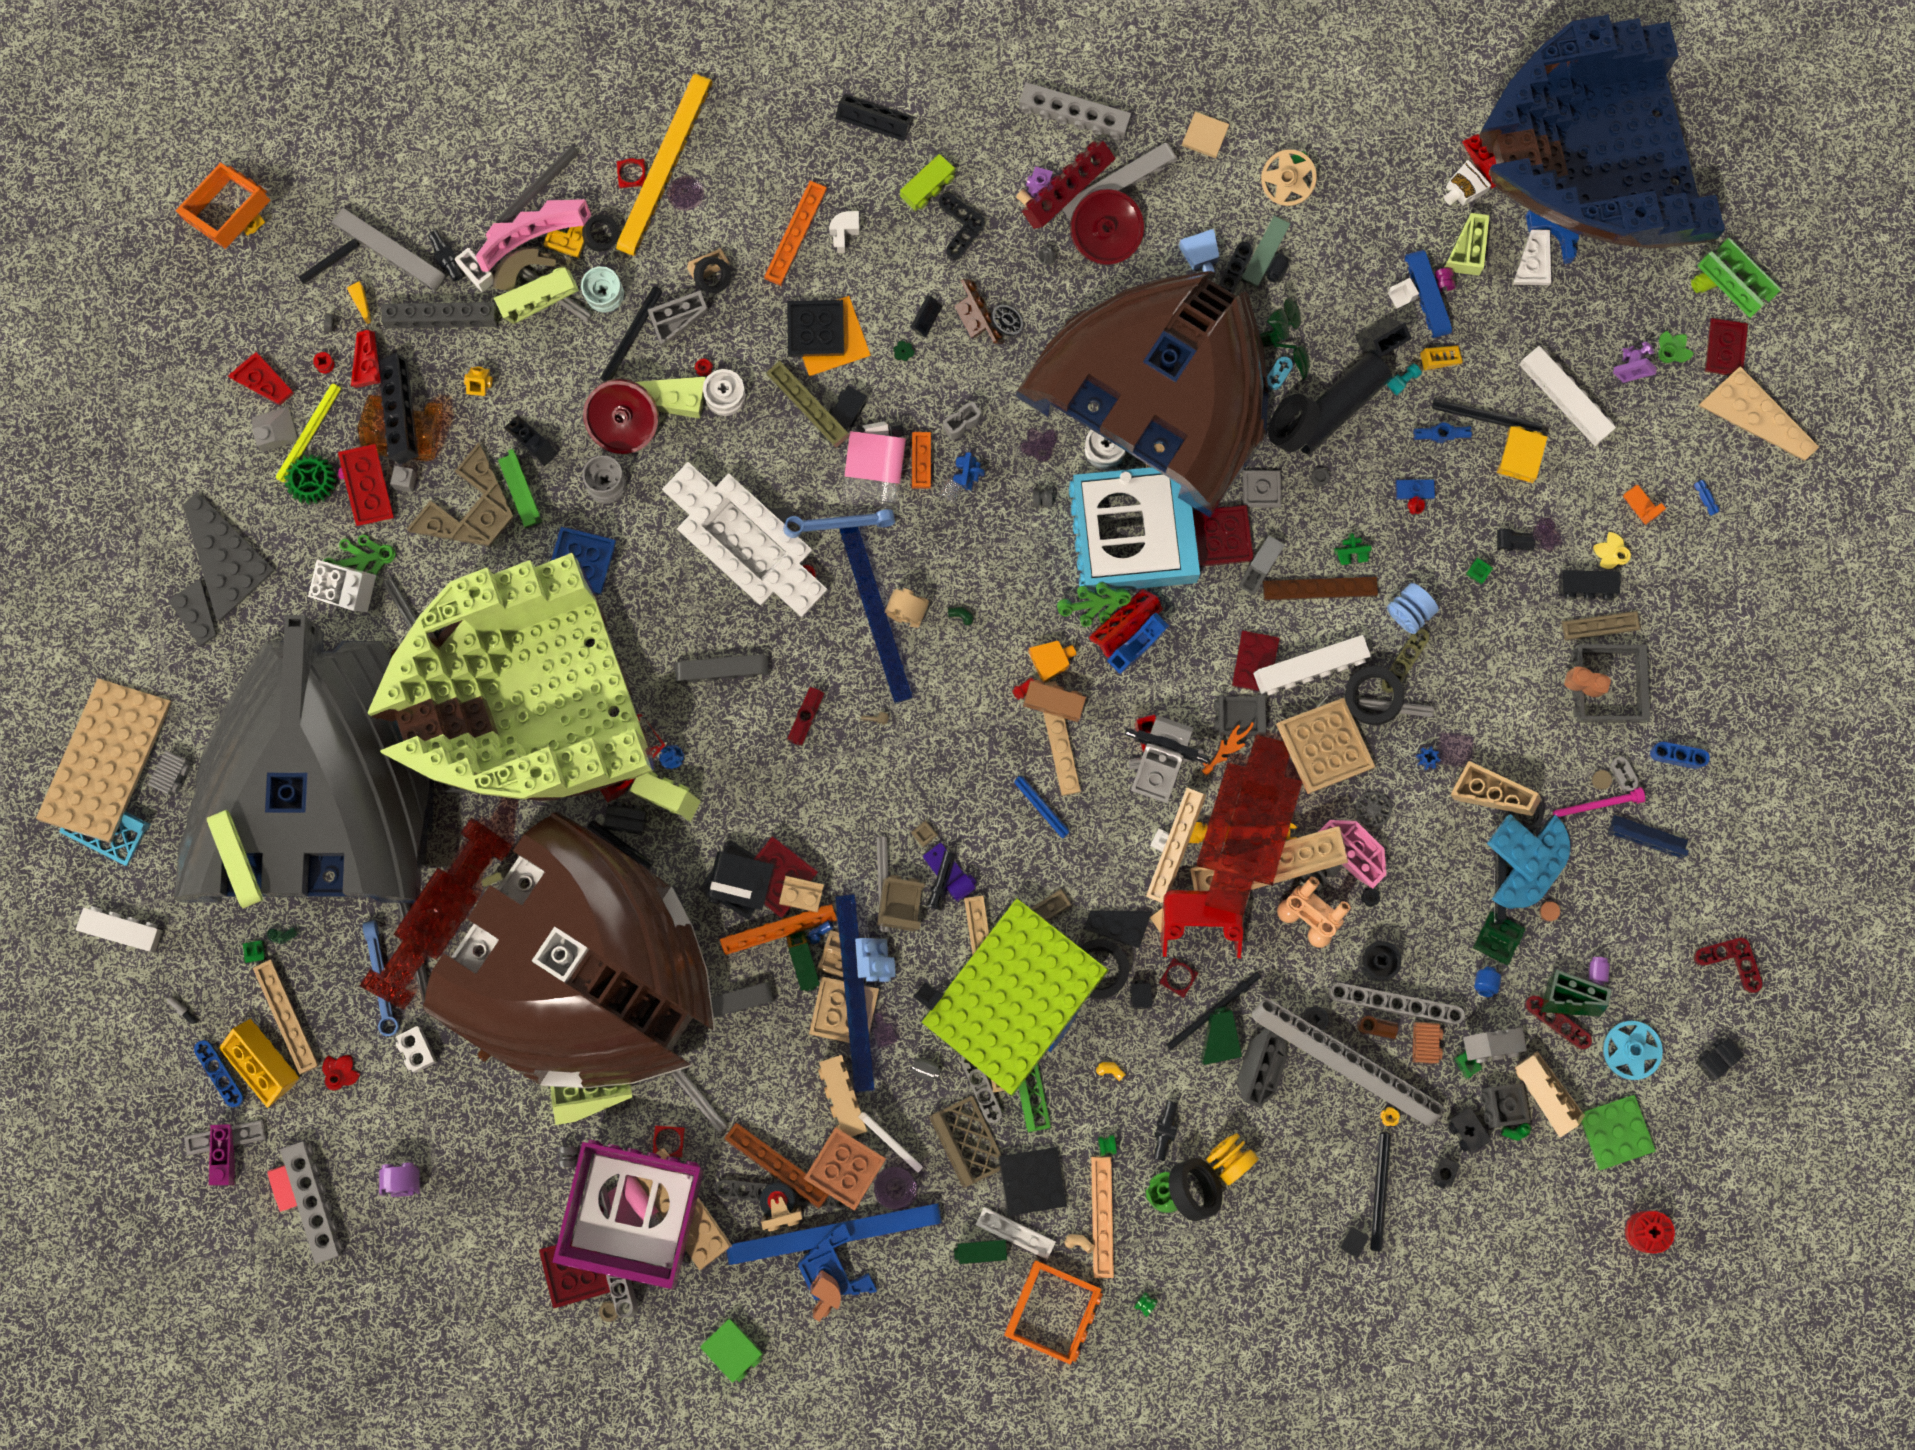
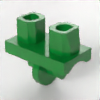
M1349 533L1348 539L1342 540V545L1349 546L1334 548V552L1338 556L1340 565L1351 564L1350 554L1355 553L1358 563L1368 562L1369 551H1372L1371 545H1356L1357 543H1362L1361 537L1355 538L1353 533Z

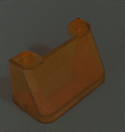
M368 395L357 426L360 446L376 444L378 455L388 456L387 440L385 438L386 431L383 421L384 413L381 404L382 396ZM430 402L425 405L424 411L413 410L419 457L414 458L415 460L431 461L436 456L444 411L443 403Z

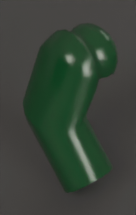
M965 607L948 608V617H960L963 619L964 625L973 624V613Z

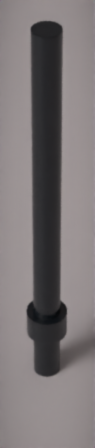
M1256 971L1245 981L1242 980L1237 984V988L1167 1043L1166 1046L1170 1051L1209 1020L1210 1013L1215 1012V1008L1227 1006L1240 994H1245L1250 990V986L1261 978L1260 974Z

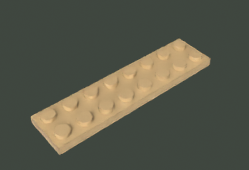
M1337 826L1194 867L1190 871L1194 891H1233L1239 894L1348 863L1341 828Z

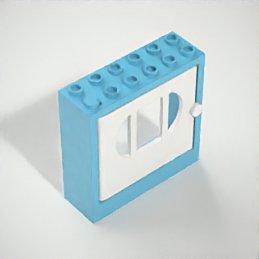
M1152 467L1073 475V480L1070 481L1069 497L1073 498L1071 515L1075 516L1073 533L1077 534L1075 551L1079 552L1077 559L1078 571L1081 570L1079 587L1086 586L1088 590L1097 593L1096 585L1100 582L1106 583L1108 587L1114 590L1119 588L1131 590L1197 583L1200 569L1193 511L1191 505L1178 498L1181 489L1180 484ZM1114 493L1129 494L1140 502V505L1097 508L1105 497ZM1142 511L1145 536L1100 540L1098 515ZM1145 543L1143 549L1138 554L1129 558L1113 557L1102 548L1103 546Z

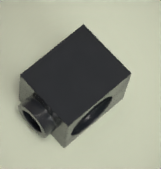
M1146 980L1134 981V984L1130 985L1131 1009L1152 1008L1151 983L1146 984Z
M1438 1157L1430 1179L1435 1181V1186L1445 1189L1446 1186L1452 1187L1460 1164L1443 1157ZM1443 1168L1449 1173L1448 1178L1445 1180L1440 1176V1171Z

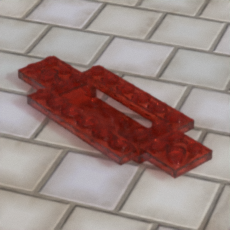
M1256 735L1247 766L1243 767L1231 763L1226 765L1197 860L1198 867L1215 871L1206 898V906L1244 915L1254 881L1272 886L1274 884L1303 782L1284 777L1290 759V754L1284 741Z

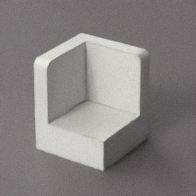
M1408 278L1392 286L1389 289L1388 295L1395 307L1400 308L1416 300L1419 292L1412 280Z

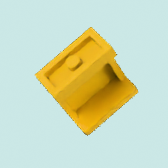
M1511 426L1507 432L1508 437L1497 473L1533 483L1537 479L1548 437L1543 436L1541 432H1529L1523 427Z

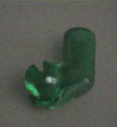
M293 927L285 932L277 931L274 928L267 931L268 939L278 944H285L298 935Z

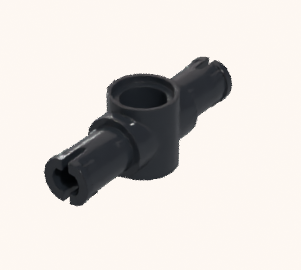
M437 230L431 231L428 237L434 247L433 254L440 267L447 270L453 282L461 280L463 276L456 265V255L451 246L443 242Z
M1167 1100L1163 1117L1157 1121V1130L1154 1134L1157 1141L1154 1159L1165 1161L1168 1146L1175 1140L1178 1126L1175 1121L1177 1102Z

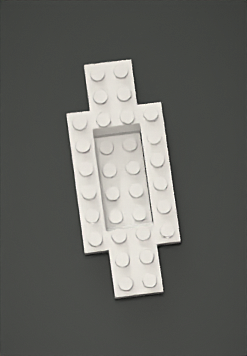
M687 462L662 489L689 514L677 530L760 606L774 593L802 618L828 591L824 585L801 565L813 550L799 537L790 538L786 536L783 531L784 523L729 473L715 487Z

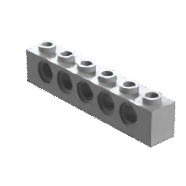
M1027 82L1019 101V109L1026 114L1035 113L1043 119L1052 118L1063 125L1069 123L1080 130L1086 128L1092 130L1097 135H1102L1103 133L1109 135L1114 140H1124L1131 117L1129 112ZM1042 101L1043 104L1038 105L1035 102ZM1059 106L1061 109L1055 110L1052 107ZM1077 111L1079 114L1072 115L1070 112ZM1094 116L1096 119L1089 120L1087 117ZM1111 121L1113 125H1107L1105 122Z
M302 1141L280 1149L315 1264L342 1256L343 1244L340 1239L337 1240L335 1234L338 1231L337 1225L334 1220L331 1221L329 1214L332 1212L329 1201H325L323 1195L326 1193L323 1182H319L318 1175L320 1170L317 1163L313 1162L314 1150L311 1144L308 1145L307 1142ZM301 1158L306 1163L303 1169H299L297 1165ZM307 1177L311 1179V1186L309 1188H305L303 1185ZM313 1196L317 1198V1205L315 1207H311L309 1204V1200ZM318 1215L323 1218L321 1226H317L315 1223ZM324 1234L329 1237V1243L326 1246L321 1243V1237Z

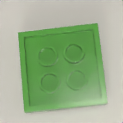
M1635 1095L1583 1112L1585 1117L1581 1123L1599 1170L1655 1152Z

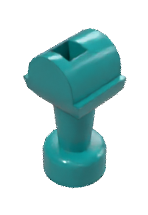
M1412 363L1407 367V373L1402 376L1396 375L1387 386L1398 396L1412 378L1417 379L1422 375V371L1416 364Z

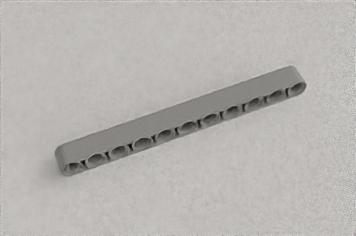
M1264 998L1252 1011V1018L1260 1025L1421 1123L1431 1126L1444 1114V1108L1438 1101L1276 1002Z

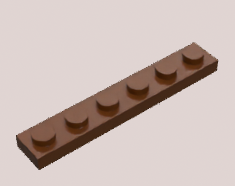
M735 1123L725 1136L724 1140L782 1183L787 1184L793 1191L818 1209L822 1207L830 1196L804 1180L805 1172L738 1123Z

